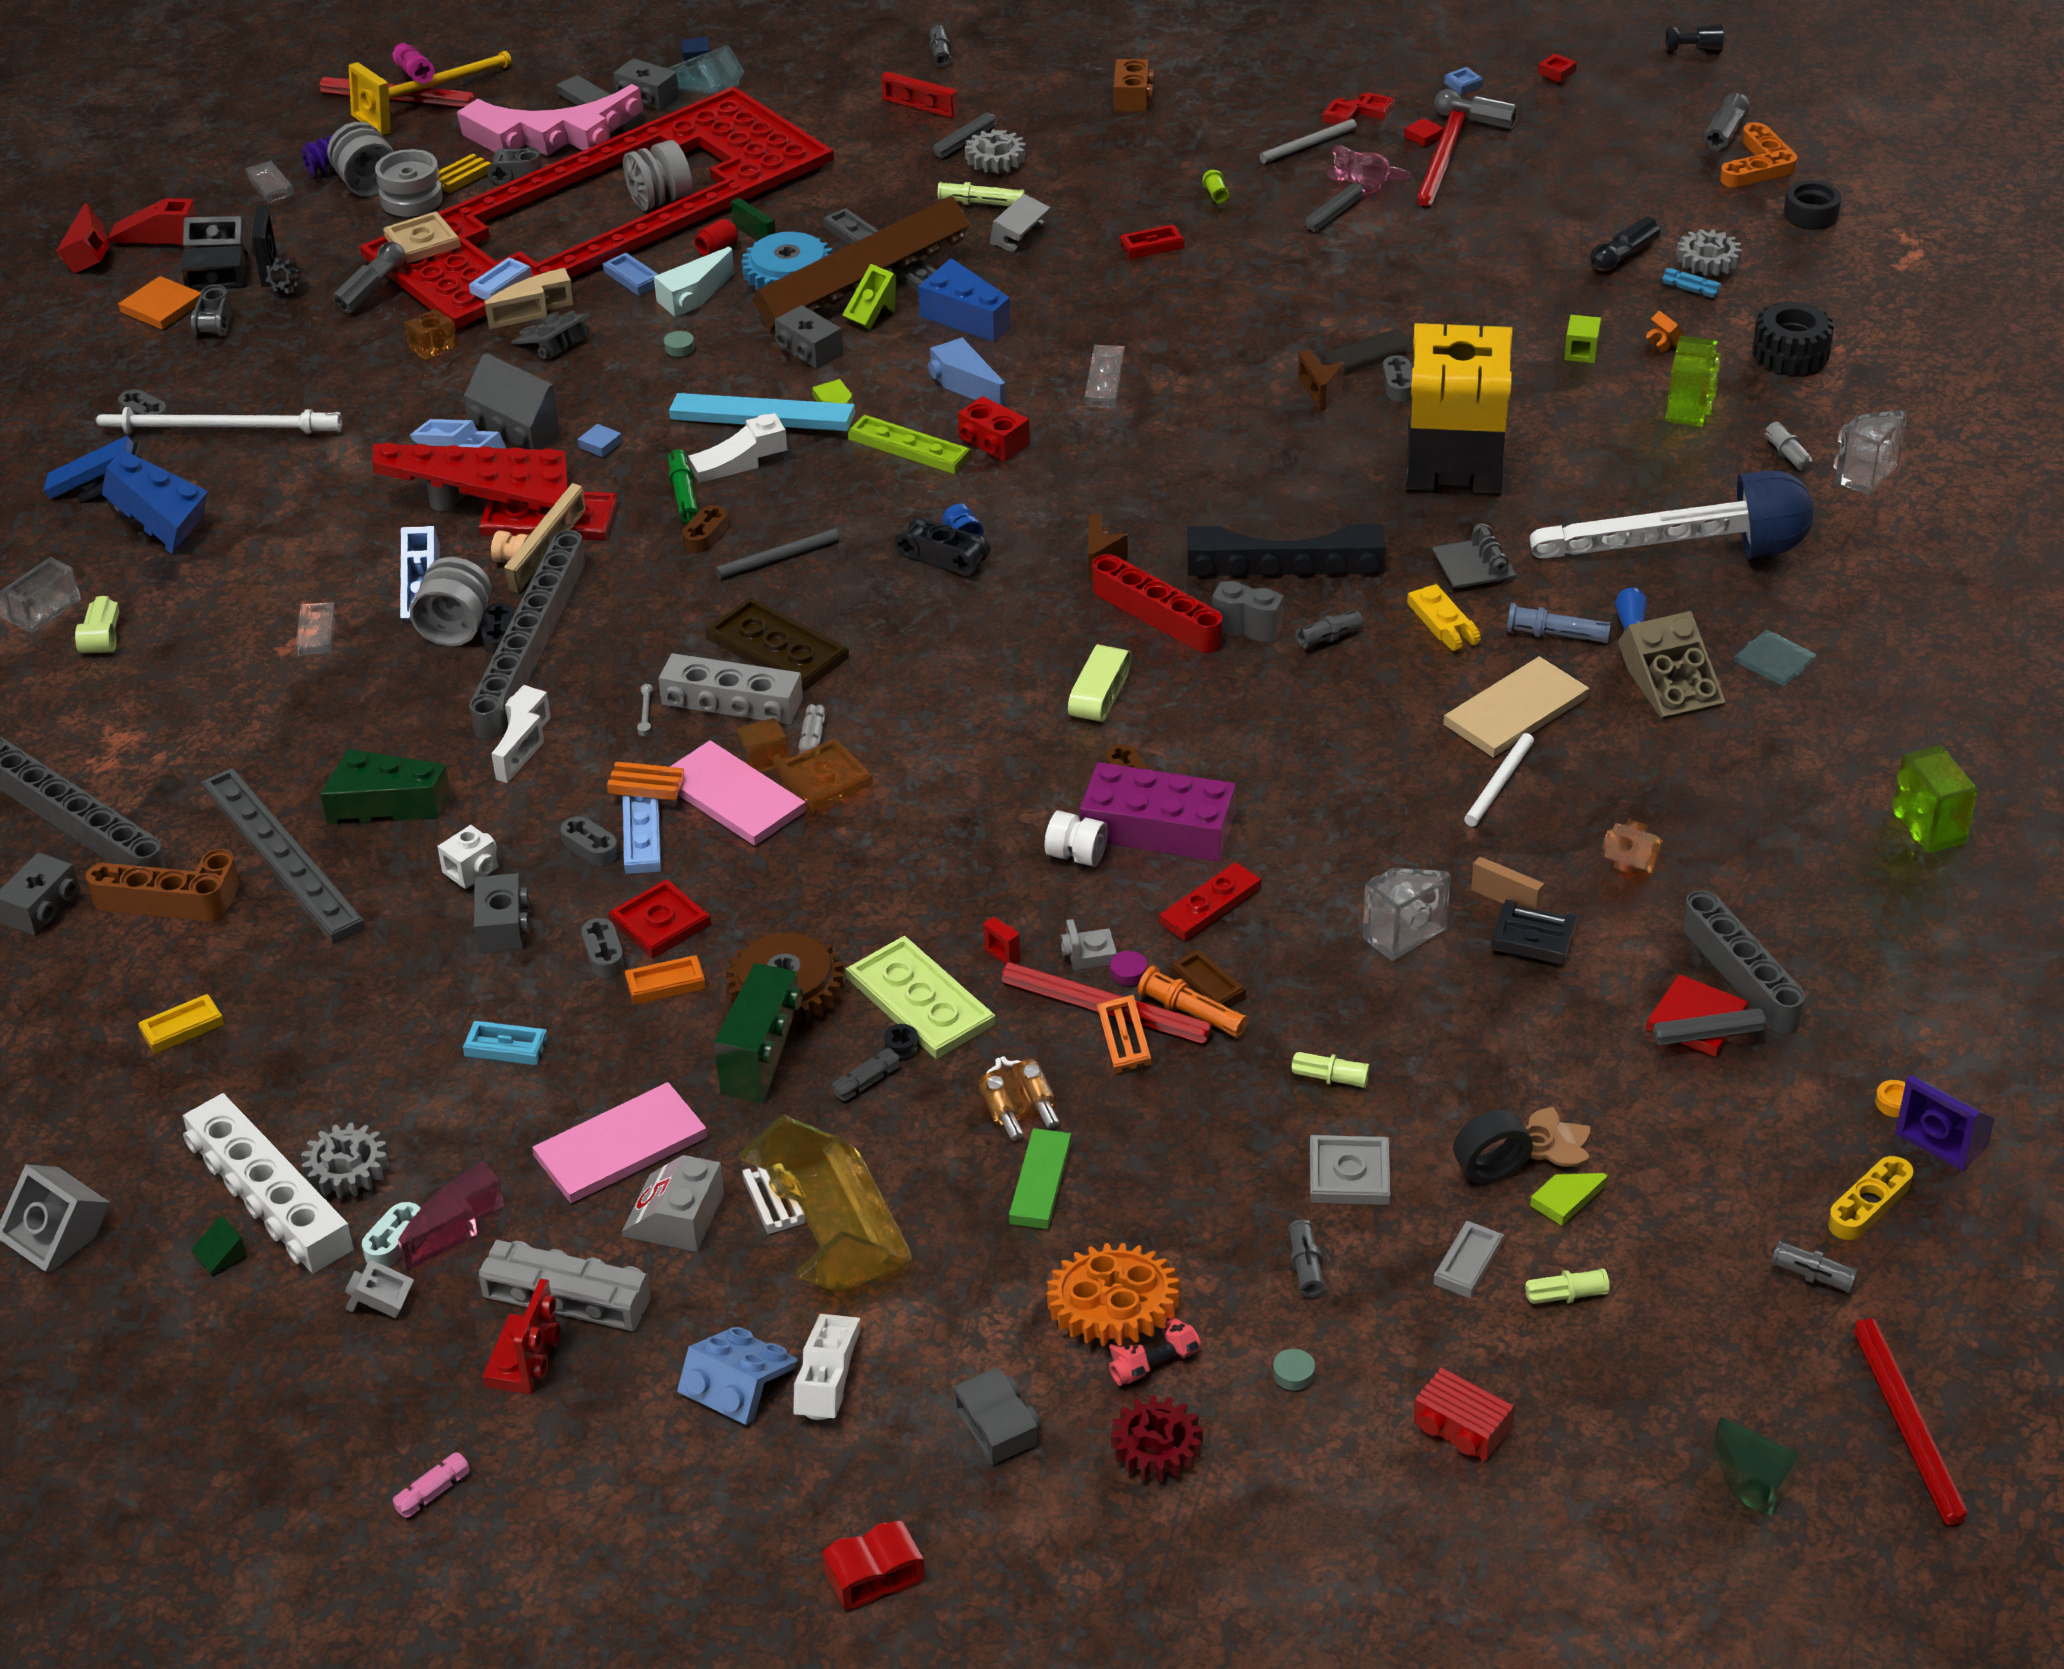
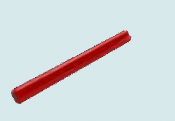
M323 77L319 83L322 93L350 96L349 79ZM388 84V85H389V87H392V86H396L397 84ZM425 88L389 99L464 108L475 101L472 92Z
M1454 110L1449 115L1417 195V204L1420 207L1424 205L1428 208L1434 201L1465 122L1463 111L1457 112Z
M1012 962L1007 963L1002 971V981L1005 984L1098 1012L1097 1004L1124 997ZM1135 1000L1142 1026L1201 1044H1205L1211 1035V1024L1209 1022ZM1121 1007L1124 1020L1133 1023L1129 1007ZM1114 1010L1107 1011V1015L1115 1017Z
M1871 1317L1865 1320L1860 1319L1855 1324L1854 1333L1940 1515L1948 1526L1961 1525L1966 1521L1968 1510L1877 1321Z

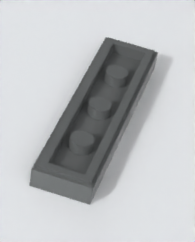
M578 75L556 84L557 94L578 106L611 95ZM640 113L617 129L625 133L645 123V115Z

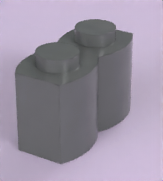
M1236 581L1220 582L1212 595V608L1219 611L1223 617L1222 633L1244 634L1251 639L1263 642L1276 641L1283 628V595L1268 588L1251 589Z
M998 1367L952 1387L953 1406L967 1430L973 1434L977 1445L992 1465L1037 1445V1430L1041 1428L1039 1417L1032 1406L1026 1407L1020 1400V1391L1015 1380L1011 1376L1006 1377Z

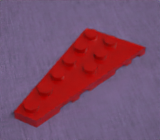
M373 444V473L407 481L422 478L430 480L431 486L443 488L444 484L457 486L460 493L509 503L513 500L529 503L528 508L539 511L542 506L552 508L567 490L565 451L536 450L519 447L508 449L492 448L489 446L460 447L457 445L428 446L426 444Z

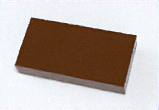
M1196 949L1170 964V975L1176 980H1185L1189 985V989L1227 1008L1246 998V988L1200 949Z

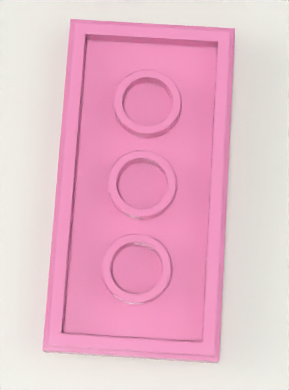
M711 740L670 766L684 768L685 778L678 796L754 846L806 811V802Z
M667 1082L533 1146L532 1149L536 1160L570 1204L708 1136L705 1125L670 1083Z

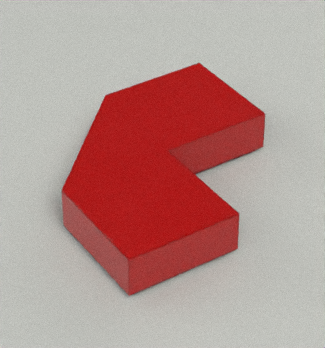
M1369 92L1359 94V99L1346 101L1345 98L1334 99L1322 113V122L1337 125L1350 119L1354 120L1358 114L1385 120L1395 106V98Z

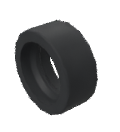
M1815 180L1797 182L1791 185L1786 192L1783 212L1791 223L1800 227L1811 229L1831 226L1838 220L1842 196L1837 188L1825 182Z
M1502 1109L1488 1111L1473 1118L1463 1126L1455 1137L1453 1144L1455 1158L1466 1176L1474 1183L1490 1184L1512 1176L1524 1166L1533 1150L1532 1137L1520 1118L1512 1111ZM1501 1139H1506L1504 1143L1495 1150L1487 1154L1480 1155L1481 1152L1492 1143L1497 1142Z

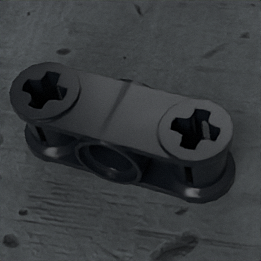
M922 517L914 518L909 523V528L894 538L895 548L903 557L928 563L937 568L954 571L964 576L971 575L976 569V564L979 561L985 560L991 552L990 545L982 536L958 530L949 525L928 521Z

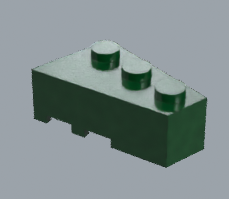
M347 749L320 795L326 824L338 825V819L359 818L360 823H371L372 817L393 816L394 821L438 819L451 797L446 764Z
M758 963L753 964L714 1041L720 1094L722 1096L764 1104L795 1011L799 1010L803 999V989L799 988L797 971Z

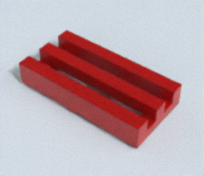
M1173 224L1120 235V245L1124 247V252L1128 253V258L1133 259L1183 249L1184 238Z

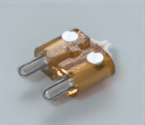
M1005 1056L995 1059L996 1065L978 1079L976 1083L977 1088L994 1123L1004 1125L1011 1140L1016 1141L1023 1136V1132L1018 1124L1020 1115L1023 1113H1027L1029 1117L1040 1113L1048 1129L1058 1126L1059 1120L1052 1108L1056 1102V1097L1037 1060L1008 1061ZM1002 1063L1012 1067V1070L1006 1072L1004 1067L1001 1068Z

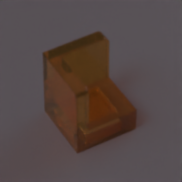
M775 717L737 728V736L746 750V760L749 766L759 772L789 764L787 737Z

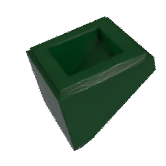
M224 1216L219 1217L191 1248L192 1254L211 1276L247 1257L242 1237Z

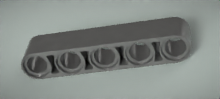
M1705 890L1690 893L1686 898L1683 919L1685 934L1742 998L1749 1001L1748 1004L1752 1009H1762L1766 1019L1765 1023L1769 1028L1783 1034L1793 1033L1798 1030L1801 1025L1805 1002V993L1715 894Z

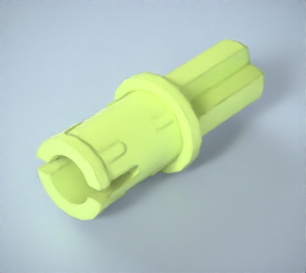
M1297 1052L1293 1057L1292 1072L1294 1074L1325 1079L1326 1083L1330 1085L1332 1082L1366 1088L1370 1064L1338 1059L1334 1054L1329 1058Z
M1604 1268L1572 1274L1566 1270L1562 1272L1561 1276L1528 1280L1525 1285L1527 1299L1532 1304L1565 1299L1567 1303H1573L1575 1298L1608 1295L1610 1290L1608 1275Z

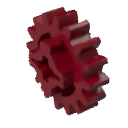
M1155 1395L1150 1396L1149 1404H1143L1138 1398L1134 1399V1409L1130 1410L1129 1408L1122 1407L1120 1409V1419H1113L1111 1449L1115 1450V1461H1125V1471L1127 1473H1131L1136 1469L1141 1470V1479L1143 1480L1150 1473H1156L1158 1481H1163L1164 1473L1170 1472L1176 1478L1180 1477V1466L1192 1469L1194 1467V1457L1201 1456L1203 1427L1198 1426L1199 1416L1197 1413L1188 1415V1405L1186 1403L1179 1405L1177 1408L1174 1407L1173 1398L1169 1396L1164 1403H1158Z

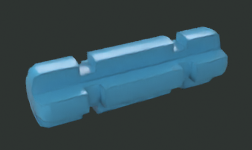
M1672 268L1665 270L1662 279L1665 284L1677 285L1678 288L1698 294L1703 293V295L1717 298L1721 289L1719 282L1709 279L1706 281V278L1686 272L1680 273L1679 270Z

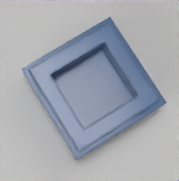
M1465 67L1446 74L1444 84L1460 95L1482 88L1483 78Z
M596 424L578 438L580 449L600 457H604L622 443V434L600 424Z

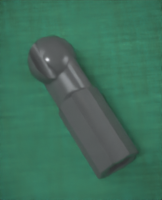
M1451 89L1440 91L1434 99L1435 109L1441 115L1449 116L1454 110L1457 112L1463 111L1469 114V118L1472 121L1509 129L1513 128L1518 114V105L1475 96L1472 101L1463 100L1456 91Z
M1733 92L1724 98L1722 108L1716 113L1704 133L1703 142L1709 146L1710 150L1720 151L1721 148L1727 147L1739 127L1741 119L1748 114L1750 104L1744 94L1740 95Z
M386 242L381 245L377 251V257L368 266L363 265L334 293L332 299L343 312L351 314L380 286L381 280L390 271H396L403 266L406 260L403 247L395 242Z

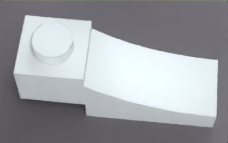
M776 413L764 414L757 418L746 420V426L731 438L710 449L689 455V466L699 483L759 468L758 457L787 450L786 430Z
M523 685L505 704L508 728L498 746L491 753L495 778L505 783H508L544 743L542 727L551 718L547 692Z
M828 1314L819 1315L803 1349V1366L794 1383L793 1414L806 1415L813 1420L836 1417L843 1401V1391L849 1364L860 1334V1318Z

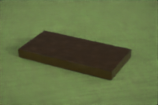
M752 597L705 629L706 639L756 666L800 672L802 691L808 689L849 658V649Z

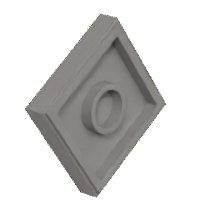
M1310 1135V1203L1390 1205L1389 1137Z

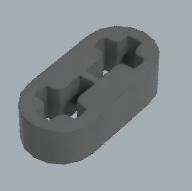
M1403 356L1387 357L1383 361L1382 374L1387 397L1400 402L1410 400L1412 398V367L1410 361Z
M128 390L118 397L121 413L124 407H130L134 415H168L166 403L144 391Z
M576 816L566 819L561 824L560 831L563 845L595 866H606L618 858L616 837L591 820Z
M594 918L587 921L581 930L583 946L592 972L602 978L617 976L624 969V959L613 923L604 918ZM601 935L604 939L598 941L596 936ZM608 955L609 961H604L602 956Z

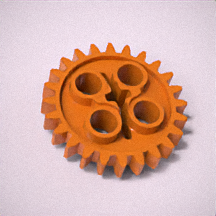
M1105 1243L1103 1251L1100 1252L1092 1246L1088 1247L1089 1255L1084 1256L1081 1253L1074 1252V1262L1062 1260V1270H1053V1280L1047 1282L1048 1309L1051 1312V1319L1058 1320L1060 1330L1069 1328L1071 1338L1083 1333L1084 1342L1087 1344L1095 1337L1100 1338L1101 1346H1105L1109 1339H1115L1118 1346H1122L1124 1337H1130L1137 1343L1139 1342V1333L1142 1332L1152 1337L1154 1336V1326L1166 1328V1318H1174L1175 1308L1180 1305L1179 1278H1176L1175 1268H1168L1166 1258L1156 1260V1251L1154 1250L1142 1255L1140 1245L1132 1251H1127L1125 1243H1121L1117 1250H1112L1111 1246Z

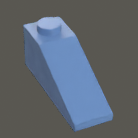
M963 338L930 348L931 361L928 362L929 372L932 378L937 379L945 389L973 400L984 396L1006 407L1005 382Z

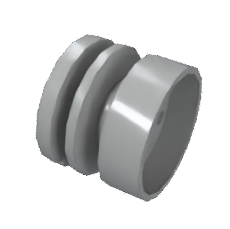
M353 122L346 124L337 130L329 141L327 149L329 162L351 192L364 197L379 195L380 186L377 184L375 165L382 157L394 152V150L377 128L369 123Z
M674 140L652 145L650 151L642 148L637 152H629L624 155L623 170L627 187L632 199L642 211L651 210L654 206H663L665 199L668 202H676L692 194L693 184L689 165L683 151Z
M445 557L431 563L410 605V619L414 628L424 638L435 644L458 646L470 641L477 632L483 613L491 599L492 585L488 575L476 564L462 558Z

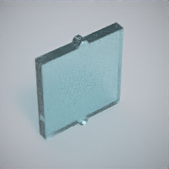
M1765 630L1756 639L1747 642V646L1735 655L1734 662L1785 686L1796 675L1803 674L1804 669L1816 659V654L1775 633Z

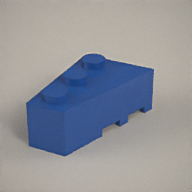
M952 258L918 286L920 317L995 342L1011 328L1010 297Z
M123 449L106 467L102 495L129 518L134 516L145 526L144 531L150 536L156 535L166 544L165 549L170 554L176 551L203 518L208 494L207 490Z

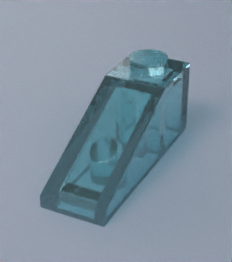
M729 45L667 68L677 71L678 88L680 90L716 93L733 86L737 87L739 85L738 80L745 72Z

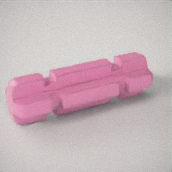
M459 1452L451 1454L442 1461L444 1464L442 1467L436 1465L410 1485L412 1488L410 1491L405 1488L393 1498L396 1511L404 1518L412 1516L421 1509L419 1504L422 1503L425 1506L452 1486L451 1480L454 1479L457 1482L469 1473L470 1469L467 1460Z

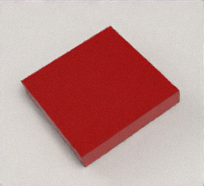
M668 879L608 912L609 921L652 959L711 925L710 915Z
M1679 974L1647 1019L1646 1030L1653 1032V1026L1658 1022L1747 1010L1749 1001ZM1731 1035L1681 1042V1044L1717 1057Z

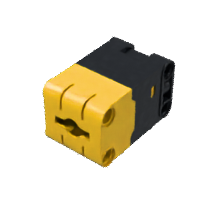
M1414 323V366L1412 367L1411 415L1408 422L1405 491L1434 492L1435 478L1438 477V486L1470 487L1471 479L1473 480V494L1501 495L1507 409L1511 394L1512 372L1510 371L1512 327L1483 326L1482 337H1479L1480 326L1447 324L1446 336H1443L1444 324Z

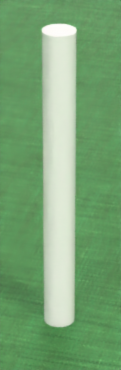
M1524 733L1519 738L1465 816L1464 821L1467 825L1474 827L1478 824L1534 743L1532 735Z

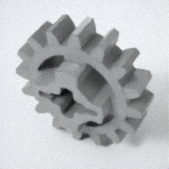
M994 129L989 134L982 131L980 136L972 135V140L966 141L965 159L968 161V165H974L975 170L984 168L985 173H999L1000 169H1004L1008 172L1011 166L1018 168L1019 162L1025 161L1026 143H1023L1022 137L1017 138L1016 133L1008 135L1007 130Z
M1702 229L1696 234L1688 232V237L1682 236L1677 244V262L1683 263L1682 268L1684 269L1691 267V273L1702 271L1703 276H1707L1708 272L1713 273L1715 276H1719V273L1722 271L1728 274L1730 273V268L1737 269L1738 263L1741 262V243L1735 242L1736 238L1734 236L1727 238L1726 232L1715 234L1716 232L1713 229L1710 233H1706Z
M349 1123L346 1130H340L338 1125H333V1133L327 1134L320 1131L318 1132L320 1139L318 1142L312 1140L307 1142L309 1151L302 1152L301 1155L304 1177L306 1180H309V1183L315 1189L320 1187L323 1196L328 1195L331 1191H336L337 1198H342L345 1191H350L353 1196H357L358 1188L363 1186L371 1190L373 1188L371 1180H382L384 1178L382 1170L389 1168L386 1142L381 1141L378 1131L370 1134L367 1125H364L359 1130L354 1129L353 1123Z

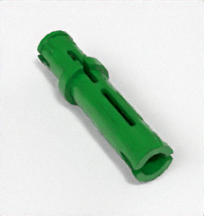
M677 449L672 451L674 460L671 453L667 456L670 467L668 476L670 484H673L679 518L683 523L688 524L693 519V513L695 516L699 512L692 484L694 474L688 466L687 454L683 450Z

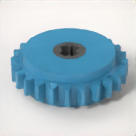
M801 232L771 234L760 239L758 242H754L752 248L748 247L746 249L747 253L742 255L743 260H741L742 274L744 275V280H748V285H755L758 291V289L832 254L833 249L828 248L827 242L821 243L820 238H815Z

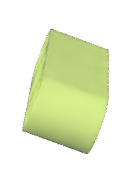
M1099 644L1094 647L1071 691L1068 702L1069 716L1104 722L1128 676L1132 658L1131 651Z

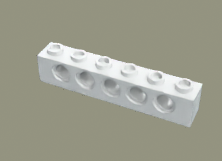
M224 1093L183 1115L187 1130L183 1133V1137L189 1149L193 1153L199 1151L202 1154L204 1162L211 1173L214 1175L219 1173L223 1177L229 1192L234 1197L237 1195L242 1197L251 1216L255 1219L260 1217L264 1221L268 1233L275 1241L280 1239L283 1241L290 1257L296 1264L302 1262L314 1274L354 1250L348 1223Z

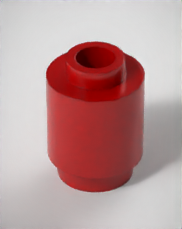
M722 218L699 230L698 235L694 237L696 249L701 255L707 256L724 248L732 247L737 243L738 230L732 222Z

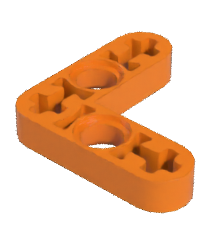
M1756 122L1746 124L1743 130L1742 142L1755 156L1724 163L1721 167L1720 182L1728 187H1740L1791 175L1796 171L1797 155L1765 124Z

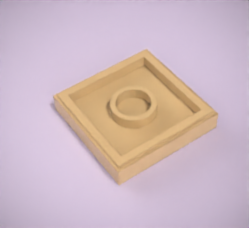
M437 212L383 228L384 236L388 242H395L403 247L406 255V264L461 247L459 237Z

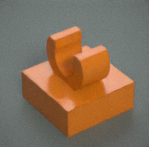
M1658 311L1651 318L1655 329L1650 330L1646 338L1651 345L1661 339L1656 343L1661 353L1668 350L1671 344L1680 350L1688 342L1679 325L1661 311Z

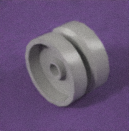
M416 149L399 150L387 154L376 163L375 173L377 184L380 186V202L386 212L403 217L418 216L429 213L442 202L443 193L441 182L439 181L438 162L433 154Z

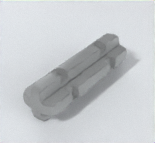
M811 704L806 708V717L804 718L801 732L802 738L798 746L800 749L799 755L803 758H814L818 754V745L820 744L823 729L822 724L825 719V708L820 704L817 706Z

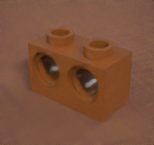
M1116 59L1113 86L1114 111L1147 112V101H1153L1154 70H1149V59Z

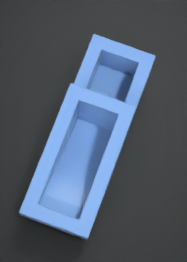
M429 419L410 434L413 441L428 446L457 445L460 447L489 446L492 448H506L500 432L477 431L473 420Z

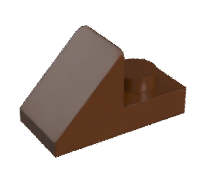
M1310 349L1299 351L1298 378L1319 410H1325L1343 388L1344 362L1323 365L1320 360L1315 358Z
M1089 514L1088 580H1092V562L1096 557L1110 554L1125 561L1128 558L1127 534H1108V527H1102V514Z

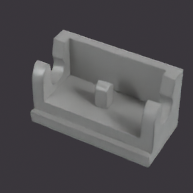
M1023 194L993 221L989 244L993 246L998 245L1008 251H1015L1018 247L1007 239L1011 237L1013 240L1020 241L1034 225L1042 226L1044 221L1041 218L1049 214L1050 207Z

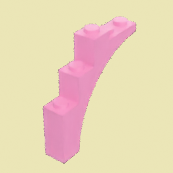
M631 84L615 94L575 107L527 111L499 107L476 99L457 111L462 135L493 152L503 148L520 149L528 145L549 156L567 143L585 150L609 140V133L643 112L644 108L639 87Z

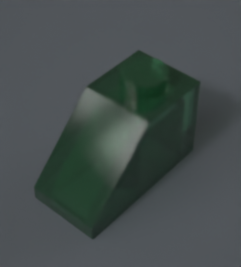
M1721 1417L1717 1423L1713 1450L1733 1497L1743 1501L1751 1508L1759 1509L1773 1516L1795 1482L1800 1454Z

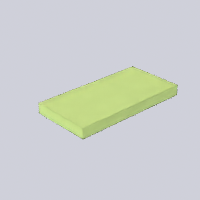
M905 935L845 968L846 978L895 1023L908 1024L915 1028L918 1034V1043L935 1059L940 1058L996 1025V1016Z

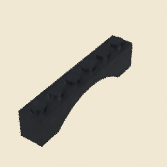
M1350 524L1324 536L1292 541L1252 538L1232 532L1221 526H1187L1188 576L1384 574L1386 546L1383 524Z

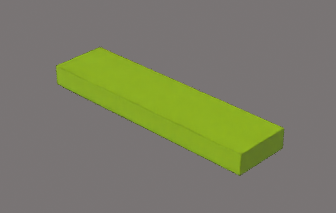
M863 415L848 430V440L956 474L971 458V449L868 415Z

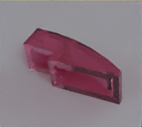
M484 1161L463 1172L441 1188L408 1223L398 1238L403 1265L407 1271L476 1235L475 1221L504 1206L499 1179Z

